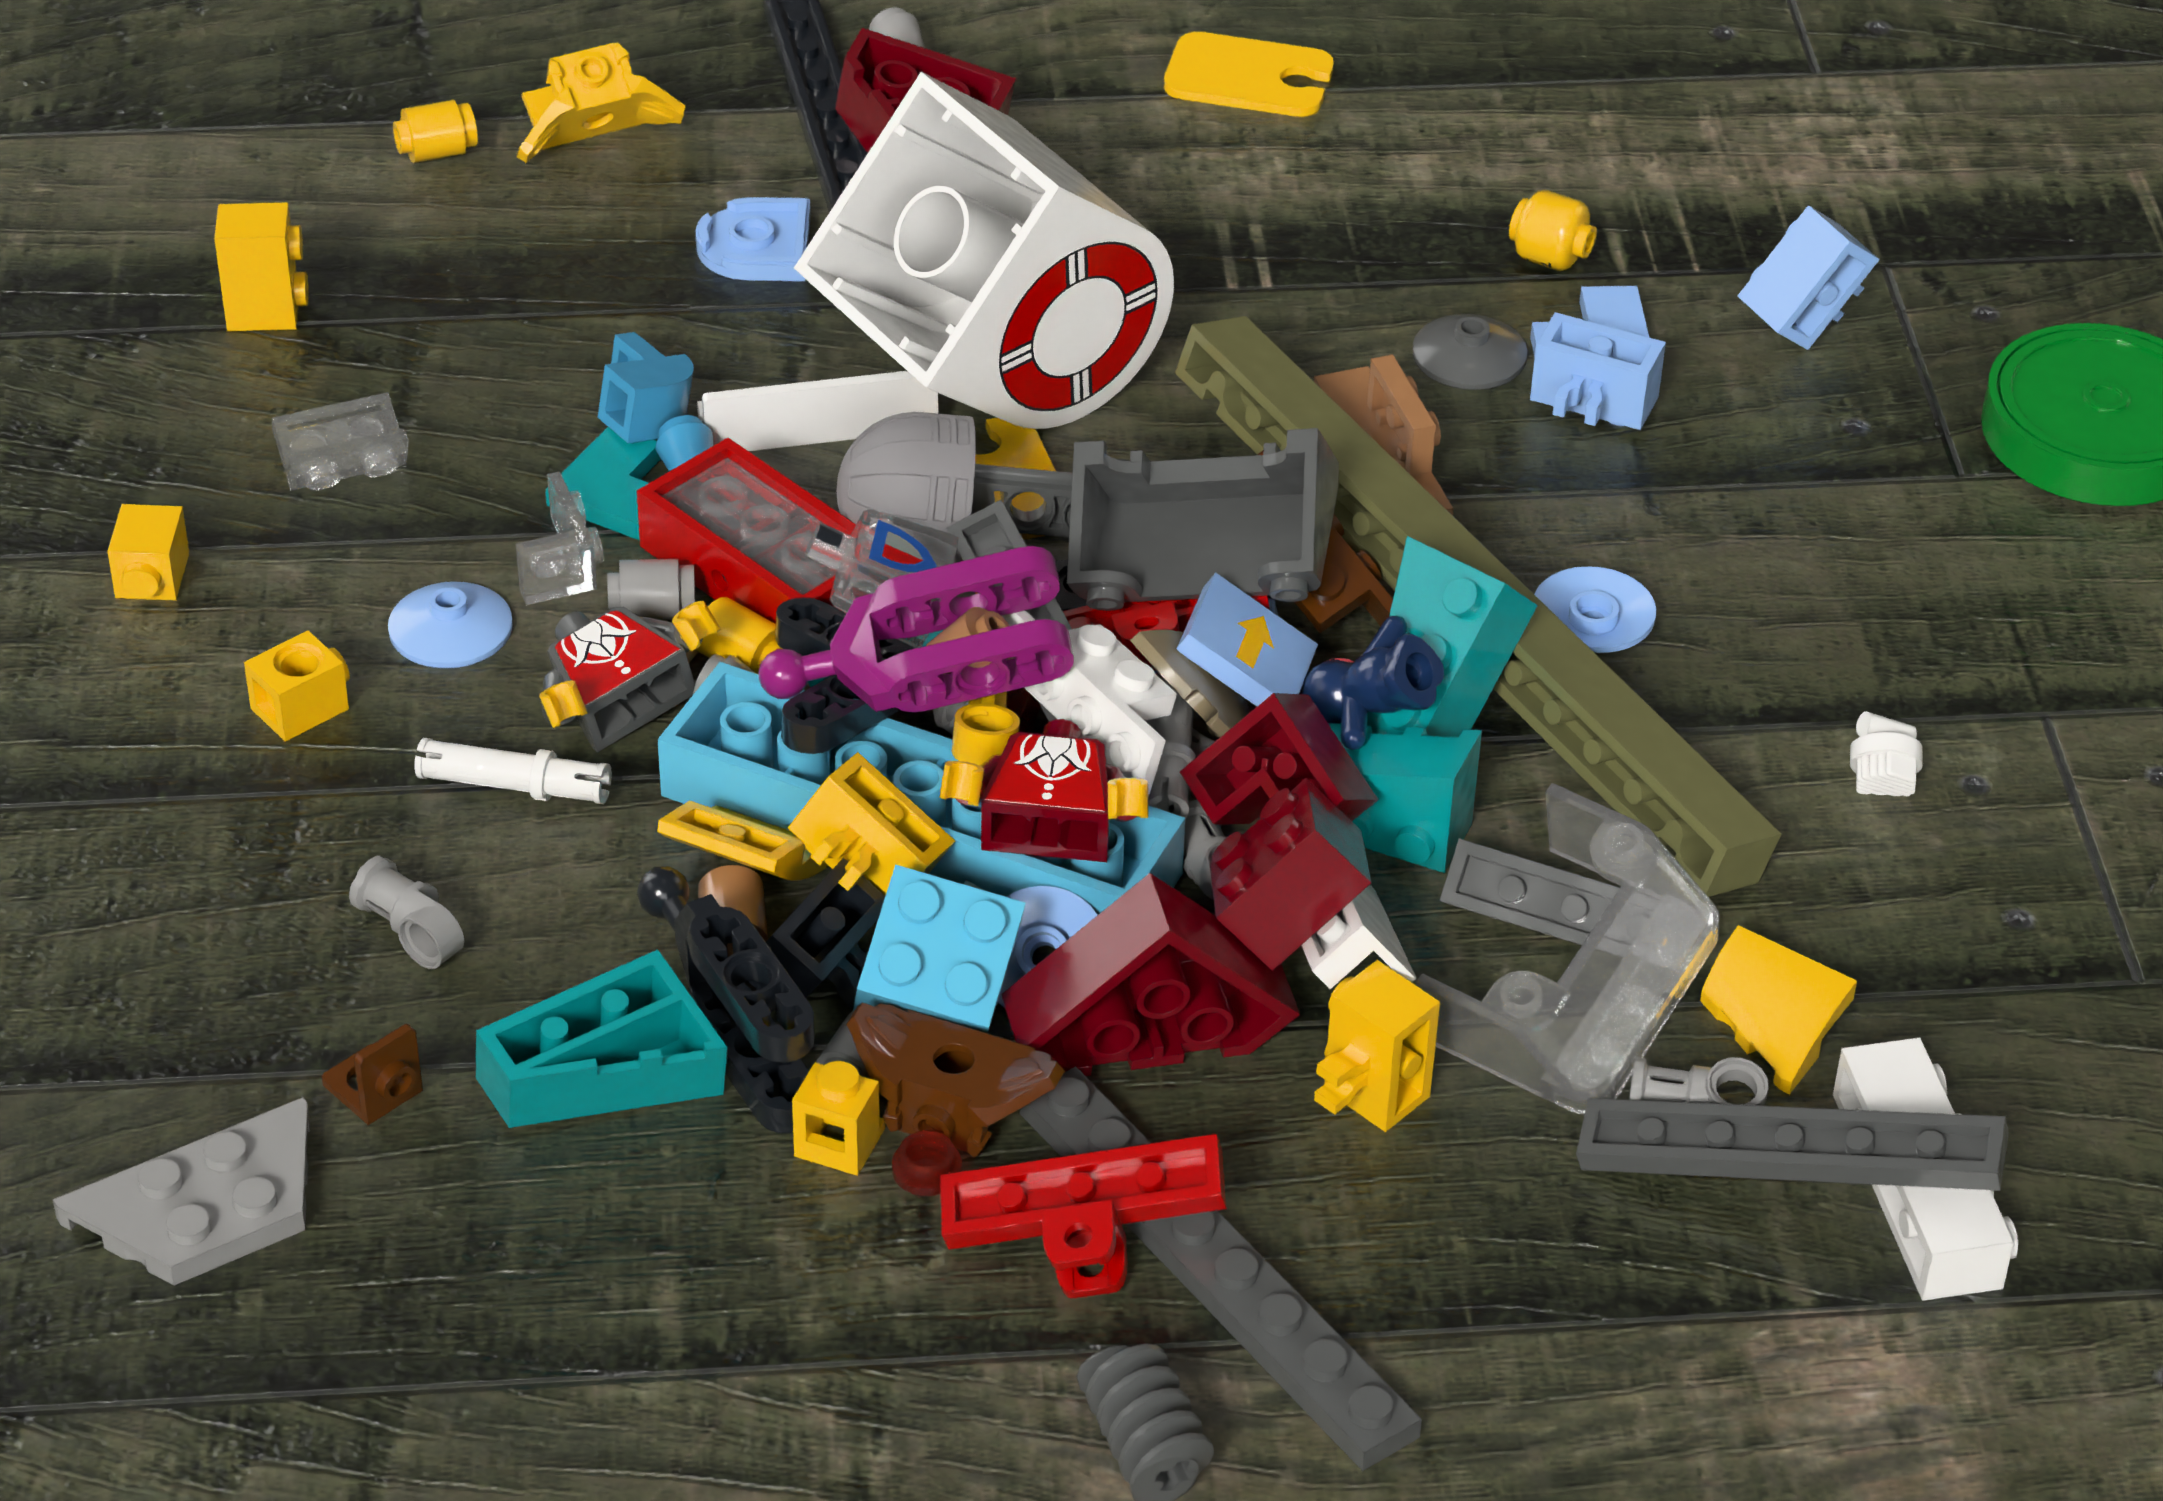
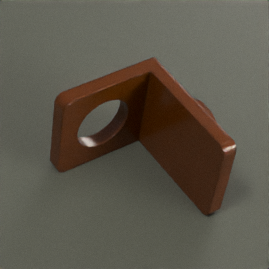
M404 1024L377 1042L364 1047L322 1074L323 1086L367 1125L375 1122L423 1091L416 1030L409 1024ZM355 1073L358 1091L348 1085L349 1079Z

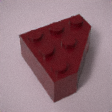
M861 28L844 59L835 109L866 152L869 153L921 72L1006 115L1009 113L1016 78Z
M1151 873L1141 879L1001 994L1016 1043L1033 1047L1035 1051L1046 1052L1054 1061L1058 1062L1065 1070L1064 1072L1077 1067L1085 1076H1091L1092 1065L1128 1061L1131 1070L1184 1063V1053L1220 1048L1223 1058L1251 1054L1300 1015L1281 964L1272 971L1219 922L1215 915Z

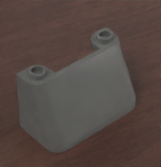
M1318 428L1287 430V446L1282 451L1275 442L1264 443L1263 455L1150 461L1143 450L1130 451V460L1115 459L1107 455L1108 445L1105 441L1074 442L1067 584L1076 595L1086 599L1088 607L1096 610L1111 611L1121 609L1124 606V602L1198 599L1203 587L1215 572L1249 596L1270 595L1275 600L1285 602L1302 601L1308 597V592L1317 590L1321 586L1338 494L1339 462Z

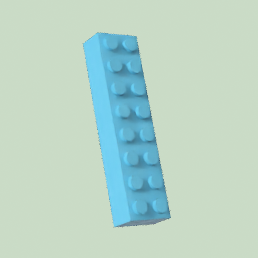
M722 662L717 664L658 738L661 796L683 804L690 800L711 808L717 805L789 830L788 826L826 778L858 752L955 840L954 844L931 870L930 875L961 884L968 880L985 891L1005 897L1028 887H1058L1081 897L1099 915L1149 873L1172 888L1175 887L1183 875L1185 817L1149 805L1148 818L1137 816L1125 822L1109 819L1107 862L981 850V808L961 804L955 798H939L945 762L958 761L951 752L952 739L886 718L824 753L807 754L791 750L783 743L781 738L782 709L789 699H777L769 695L762 688L758 674Z

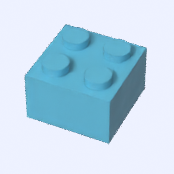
M895 864L857 986L853 1011L862 1002L872 1006L887 1004L904 1011L909 1009L988 1034L1026 903Z

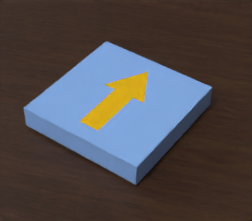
M1215 572L1202 589L1177 646V650L1252 704L1258 706L1273 693L1299 694L1318 644Z

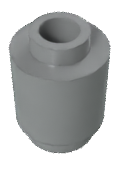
M679 559L620 560L619 572L607 573L608 609L625 607L643 618L648 617L663 621L672 620L680 610L695 603L694 565H679Z

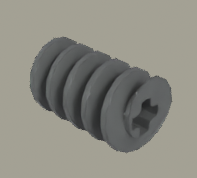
M1156 1344L1108 1347L1093 1354L1083 1362L1077 1374L1079 1388L1085 1393L1091 1412L1096 1415L1099 1429L1107 1438L1113 1457L1118 1460L1121 1474L1124 1480L1129 1483L1132 1497L1136 1501H1175L1186 1494L1195 1484L1197 1475L1210 1463L1214 1455L1211 1440L1201 1434L1203 1429L1199 1417L1191 1412V1403L1188 1395L1179 1389L1180 1382L1177 1373L1168 1367L1169 1361L1166 1351Z

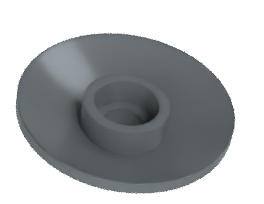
M1456 314L1433 320L1419 330L1413 342V358L1424 374L1441 384L1459 389L1482 390L1495 388L1515 379L1526 365L1527 346L1522 336L1502 321L1482 315Z

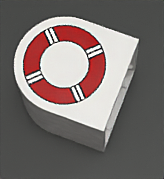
M923 72L919 74L794 267L797 272L926 388L1011 424L1030 429H1047L1071 423L1095 411L1119 393L1138 373L1157 345L1168 320L1174 293V275L1171 259L1164 245L1153 233L1016 120Z

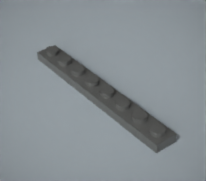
M1077 1067L1064 1072L1055 1089L1020 1109V1115L1061 1157L1151 1144ZM1218 1211L1126 1224L1362 1471L1420 1438L1422 1419Z

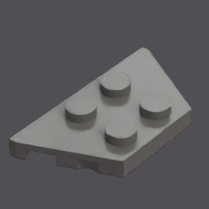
M302 1097L55 1198L53 1203L56 1218L61 1226L72 1230L79 1224L100 1235L103 1240L104 1249L125 1260L141 1262L147 1268V1272L172 1285H177L305 1231V1186L308 1182L307 1134L310 1132L308 1103Z

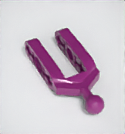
M1026 546L889 579L878 586L873 594L854 599L830 643V650L801 656L800 653L791 649H776L769 653L760 663L758 672L759 682L769 695L777 699H791L802 692L807 686L808 681L837 675L838 680L876 712L894 707L907 712H921L1060 678L1069 672L1073 666L1074 655L1068 629L1064 624L1055 620L1041 619L907 650L883 661L879 640L911 638L944 630L972 607H980L1004 616L1045 605L1056 597L1060 589L1055 558L1051 552L1042 547ZM998 583H1001V584H1002V585H1000V586H996V587L994 586V584H998ZM964 592H977V594L968 597H956ZM938 598L937 601L931 602V599ZM975 662H991L989 665L980 668L968 666Z

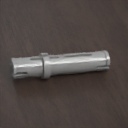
M1158 672L1157 676L1161 680H1163L1172 690H1174L1171 687V685ZM1177 693L1171 715L1155 718L1154 730L1166 741L1149 795L1148 805L1169 812V806L1174 805V814L1186 819L1189 814V786L1179 771L1196 758L1195 753L1191 750L1194 709Z

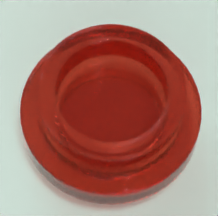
M924 1130L908 1135L901 1142L900 1147L892 1158V1174L895 1182L903 1190L919 1196L941 1194L940 1175L962 1172V1160L958 1150L947 1136L936 1131Z

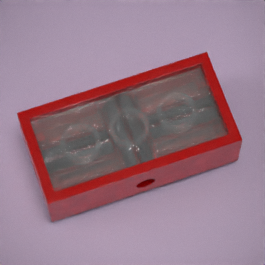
M730 438L722 440L637 490L641 548L657 559H679V565H694L695 586L714 600L728 597L775 624L777 608L784 601L794 598H813L847 613L856 597L873 594L883 582L894 578V568L869 559L874 536L858 527L852 521ZM820 523L843 532L839 548L816 539Z

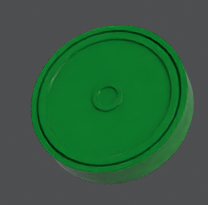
M2071 323L2042 328L2011 342L1996 357L1988 377L1981 423L1989 447L1996 457L2016 475L2040 489L2067 499L2108 506H2134L2163 501V339L2122 326L2098 323Z

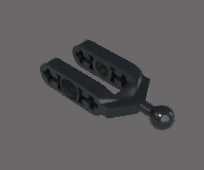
M669 866L652 868L642 876L638 885L637 896L640 905L650 915L657 918H666L675 931V940L691 997L728 1047L725 1074L761 1125L776 1133H793L792 1099L809 1072L800 1058L809 1053L815 1039L814 1012L810 1003L747 916L731 907H720L712 894L688 902L690 888L686 877L682 873ZM732 943L733 955L728 957L727 944ZM759 981L767 986L761 990L752 991L744 982ZM776 1010V1019L780 1025L775 1024L771 1018V1012ZM726 1013L731 1015L737 1025L736 1027L731 1029V1020ZM753 1047L762 1057L748 1058L739 1053ZM779 1081V1090L784 1097H774V1083Z

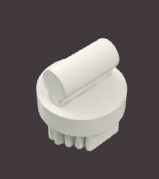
M1867 711L1863 712L1856 724V732L1860 737L1850 745V767L1856 773L1857 793L1891 796L1903 795L1906 797L1914 794L1916 773L1923 766V747L1920 741L1916 739V728Z

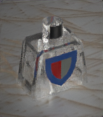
M868 509L861 514L851 535L819 523L809 541L805 558L836 571L829 600L834 607L847 613L856 597L873 594L878 586L889 579L954 563L959 537L881 511ZM938 598L931 599V602L937 601ZM929 633L897 640L916 649L922 647Z

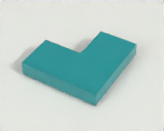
M607 427L545 489L547 506L640 541L637 490L649 484V482L641 479L661 460L656 452L657 441L647 440L627 443L612 429Z

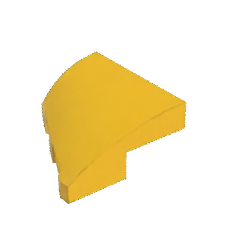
M1738 925L1723 946L1702 988L1700 1002L1716 1020L1722 1021L1732 1028L1735 1034V1041L1747 1054L1755 1051L1761 1054L1775 1070L1774 1085L1779 1090L1790 1095L1819 1058L1823 1037L1853 1001L1857 980Z

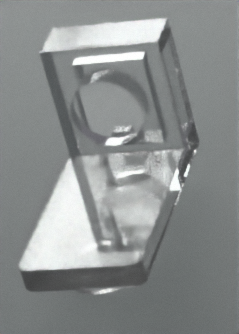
M560 471L547 474L550 515L558 534L516 544L519 590L526 605L597 589L595 564L601 563L604 560L600 536L595 527H586V515L581 496L577 490L569 492Z

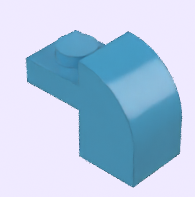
M636 332L615 334L611 364H605L598 418L627 443L658 439L659 429L665 422L677 416L687 415L694 371L692 361L686 354L665 357Z

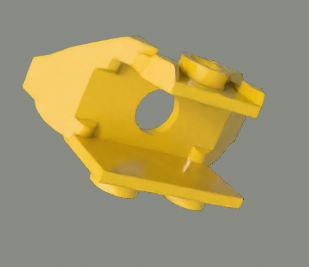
M610 43L550 58L546 84L551 86L522 93V99L531 119L533 129L519 147L517 158L527 163L544 149L641 124H681L686 105L646 78L632 74L629 64V53L619 43Z

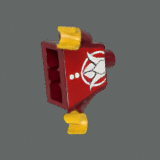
M1055 719L1048 722L1044 727L1043 734L1018 732L1011 735L1002 754L993 755L980 766L964 761H947L944 765L939 798H955L961 804L981 808V850L1107 862L1109 819L1125 822L1137 816L1148 818V781L1140 778H1126L1119 767L1106 764L1105 745L1098 739L1082 738L1081 729L1077 724L1069 720Z

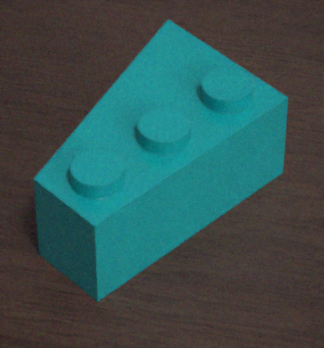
M1407 536L1389 617L1399 616L1403 618L1407 623L1406 633L1409 632L1420 637L1435 651L1443 664L1444 677L1442 682L1436 687L1434 703L1426 710H1402L1395 713L1368 712L1367 725H1370L1372 733L1403 735L1407 727L1426 728L1428 736L1459 737L1463 729L1471 730L1538 605L1506 583Z
M1328 723L1341 742V724ZM1367 725L1366 741L1360 749L1350 750L1344 747L1379 799L1352 821L1361 829L1364 848L1445 873L1453 859L1458 839L1464 840L1472 826L1482 730L1463 729L1459 737L1428 736L1426 728L1407 727L1403 735L1372 733L1370 725Z
M657 949L476 1030V1079L507 1126L513 1128L724 1095L728 1047Z

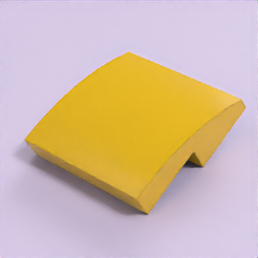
M689 800L659 819L657 832L666 838L786 880L798 881L807 879L827 867L825 862L819 866L810 857L812 854L807 850L804 843L791 831L717 805L711 808Z

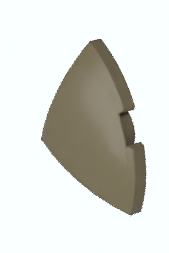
M1148 630L1137 633L1130 641L1219 737L1250 713L1244 697L1177 650L1184 632Z

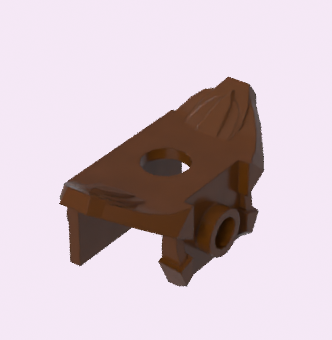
M862 1002L856 1007L846 1024L870 1079L879 1081V1093L888 1099L883 1120L890 1132L898 1130L920 1137L930 1144L945 1145L968 1152L974 1158L984 1148L992 1135L988 1131L989 1125L1055 1089L1065 1071L1049 1054L1035 1051L1033 1047L909 1009L904 1011L892 1005L878 1004L872 1006Z

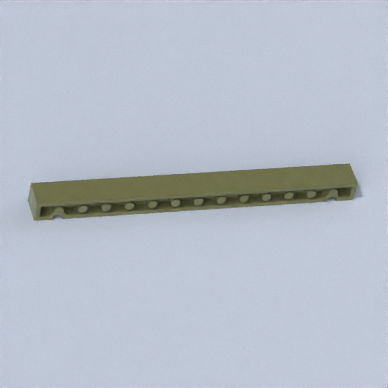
M1242 316L1191 325L1175 374L1201 400L1217 398L1220 404L1216 414L1257 455L1263 451L1264 443L1276 442L1280 450H1284L1287 446V430L1318 428L1339 462L1338 494L1334 514L1344 529L1342 537L1355 552L1361 549L1371 557L1378 567L1382 579L1394 591L1406 538L1409 536L1506 583L1538 605L1493 689L1654 849L1669 845L1676 852L1671 866L1703 898L1759 882L1782 834L1249 318Z

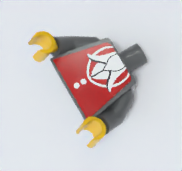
M697 601L683 608L673 617L672 622L648 617L640 618L625 607H614L591 621L581 612L566 614L556 625L555 637L557 641L552 643L547 651L553 669L545 675L543 679V692L539 695L542 702V715L551 724L552 728L568 724L576 718L592 748L599 752L693 696L695 682L686 653L697 649L705 636L717 633L721 628L704 601Z

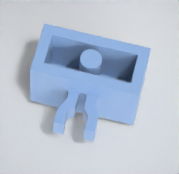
M1808 205L1800 217L1789 226L1785 236L1764 263L1753 272L1749 282L1738 294V297L1778 334L1808 350L1832 319L1838 322L1845 314L1840 309L1850 296L1854 294L1858 297L1864 290V287L1861 285L1862 281L1880 259L1840 224Z
M1555 312L1536 344L1530 400L1553 406V415L1564 418L1566 411L1585 415L1584 423L1596 426L1598 420L1601 419L1613 425L1641 430L1659 397L1666 342Z

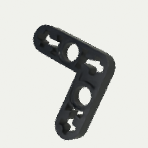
M794 598L784 601L778 606L776 611L775 640L782 649H791L800 653L801 656L830 650V643L846 613L813 598ZM897 639L879 640L882 661L907 650L915 649ZM833 675L794 696L784 704L782 709L781 738L783 743L791 750L807 754L824 753L900 711V709L894 707L876 712L838 680L837 675Z

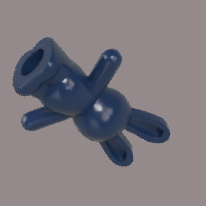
M1399 616L1388 617L1383 622L1363 655L1357 658L1354 663L1331 659L1322 662L1311 671H1308L1299 694H1307L1311 697L1327 723L1341 724V742L1347 749L1356 750L1364 745L1367 734L1368 712L1395 713L1402 710H1426L1432 706L1436 699V687L1442 682L1444 677L1443 664L1435 651L1423 639L1409 632L1406 633L1407 623Z

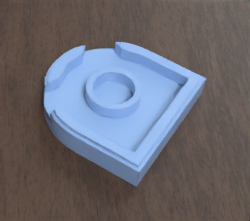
M747 197L728 201L727 209L719 211L712 216L707 213L698 221L696 226V250L699 259L711 271L732 279L749 281H806L794 267L808 247L811 216L810 199Z

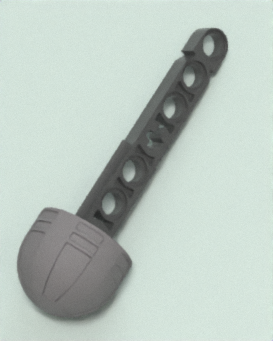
M907 412L892 415L874 423L856 438L841 463L837 478V504L841 515L872 536L875 534L878 519L903 530L926 547L937 567L963 561L946 528L995 503L994 491H1000V498L1019 533L1069 538L1073 473L975 464L976 443L973 417ZM1023 492L1038 493L1044 498L1043 504L1033 511L1018 510L1011 502L1012 499Z

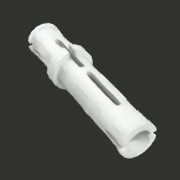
M422 738L417 747V751L426 753V758L415 756V774L417 778H433L530 792L532 798L542 801H548L551 796H559L604 804L609 796L608 790L601 789L602 784L611 786V766L607 763L596 764L557 758L554 751L542 749L536 755L433 741L430 738Z

